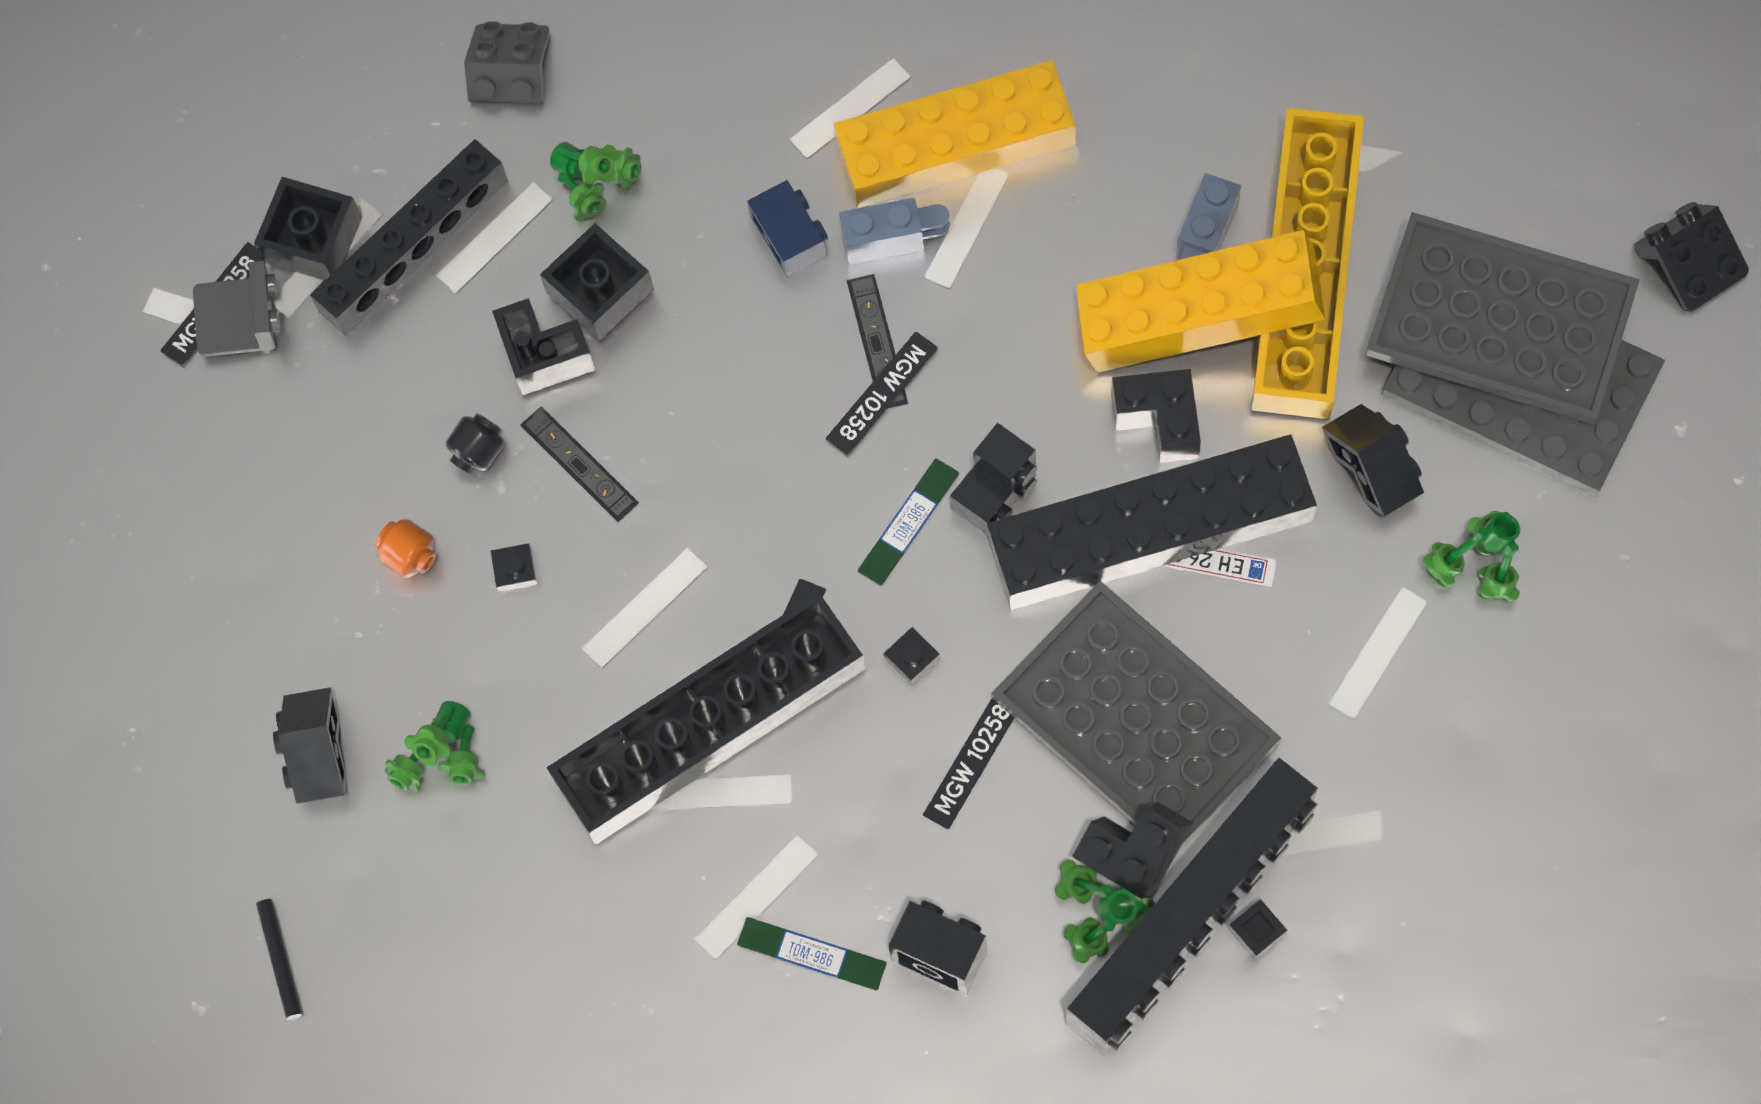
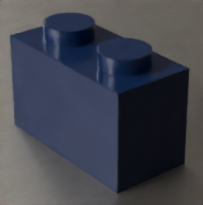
M788 180L747 200L750 218L786 277L826 257L824 242L828 240L827 233L818 219L815 221L811 220L807 213L810 207L804 194L800 189L794 191Z

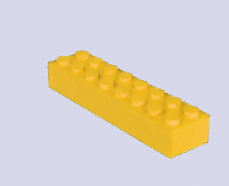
M1287 108L1271 237L1304 230L1315 249L1325 320L1260 335L1252 411L1330 420L1335 395L1364 116Z

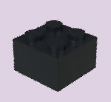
M281 177L254 245L265 263L326 280L342 265L361 219V214L351 196Z
M596 223L540 274L546 293L575 320L578 319L579 323L598 341H601L654 290L649 271Z
M922 900L920 905L909 901L888 945L892 963L963 996H967L987 954L986 935L980 933L982 928L965 918H959L958 922L943 916L944 910L928 901Z

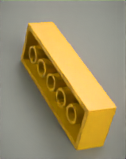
M1053 60L833 123L836 145L857 209L1075 146L1076 125Z
M1304 230L1076 284L1084 354L1098 373L1325 320L1315 249Z

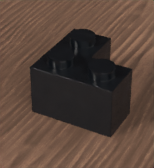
M529 298L492 311L522 396L596 370L578 319L541 331Z
M1191 369L1112 377L1111 398L1116 431L1155 426L1160 463L1199 459L1201 439Z
M1360 404L1322 427L1335 460L1353 471L1366 504L1384 517L1424 493L1419 481L1422 472L1417 462L1409 456L1406 448L1409 440L1405 431L1400 425H1393L1388 422L1380 412L1375 413L1363 404Z
M998 422L973 452V468L950 495L951 510L986 535L987 523L1011 516L1013 504L1019 497L1025 499L1037 483V479H1035L1037 470L1036 449Z
M331 687L284 695L282 709L276 712L278 731L273 732V742L276 754H283L286 766L282 767L286 789H293L296 804L343 796L345 794L347 775L338 744L340 720Z
M1159 802L1145 807L1132 832L1104 816L1090 822L1072 857L1140 899H1144L1155 894L1193 822Z

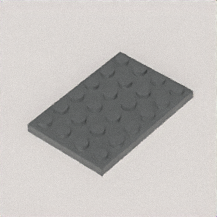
M1411 212L1365 355L1595 425L1640 279Z
M1621 340L1595 425L1399 365H1395L1381 395L1598 496L1665 359Z
M1101 581L1086 594L991 693L994 701L1134 825L1138 822L1145 807L1157 802L1193 822L1180 849L1281 741V737Z

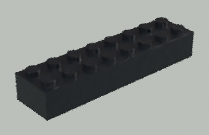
M1292 434L988 522L987 539L1010 610H1014L1095 586L1099 581L1103 583L1313 522L1317 504Z
M817 592L546 768L596 845L864 671L863 654L824 598Z
M1279 757L1067 1007L1066 1025L1103 1056L1111 1048L1116 1052L1119 1051L1132 1034L1130 1030L1133 1027V1021L1138 1016L1144 1020L1159 1002L1157 1000L1160 995L1159 990L1164 985L1170 989L1184 973L1185 969L1183 967L1187 962L1185 959L1190 953L1197 957L1211 940L1210 934L1215 923L1217 922L1223 926L1237 909L1236 903L1240 899L1238 896L1243 891L1249 895L1263 878L1262 872L1266 868L1265 864L1269 860L1275 864L1289 847L1287 843L1292 837V831L1295 830L1300 834L1315 815L1313 812L1318 806L1314 801L1318 788Z

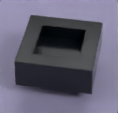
M529 543L490 550L498 592L537 585L532 548Z
M913 627L883 653L884 658L911 685L940 659V653Z
M1261 899L1230 923L1228 927L1254 959H1257L1286 935L1288 931Z

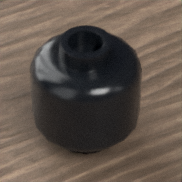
M478 413L474 417H462L446 440V447L453 454L450 462L467 473H470L472 468L479 471L488 470L504 447V440L500 436L503 430Z

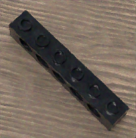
M474 139L310 294L319 313L344 336L349 334L508 182L502 162Z

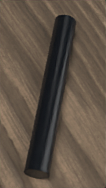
M272 899L261 900L256 903L285 1017L286 1020L295 1019L302 1016L273 902Z

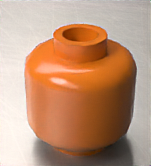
M408 519L399 520L396 523L394 521L389 522L381 530L375 542L379 561L404 578L412 577L418 572L426 573L436 559V554L433 552L435 543L433 536Z

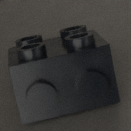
M1696 202L1680 207L1675 212L1676 217L1670 221L1651 226L1644 232L1645 237L1633 244L1641 258L1659 260L1682 307L1690 311L1702 306L1743 279L1749 272V267L1719 207L1697 204Z

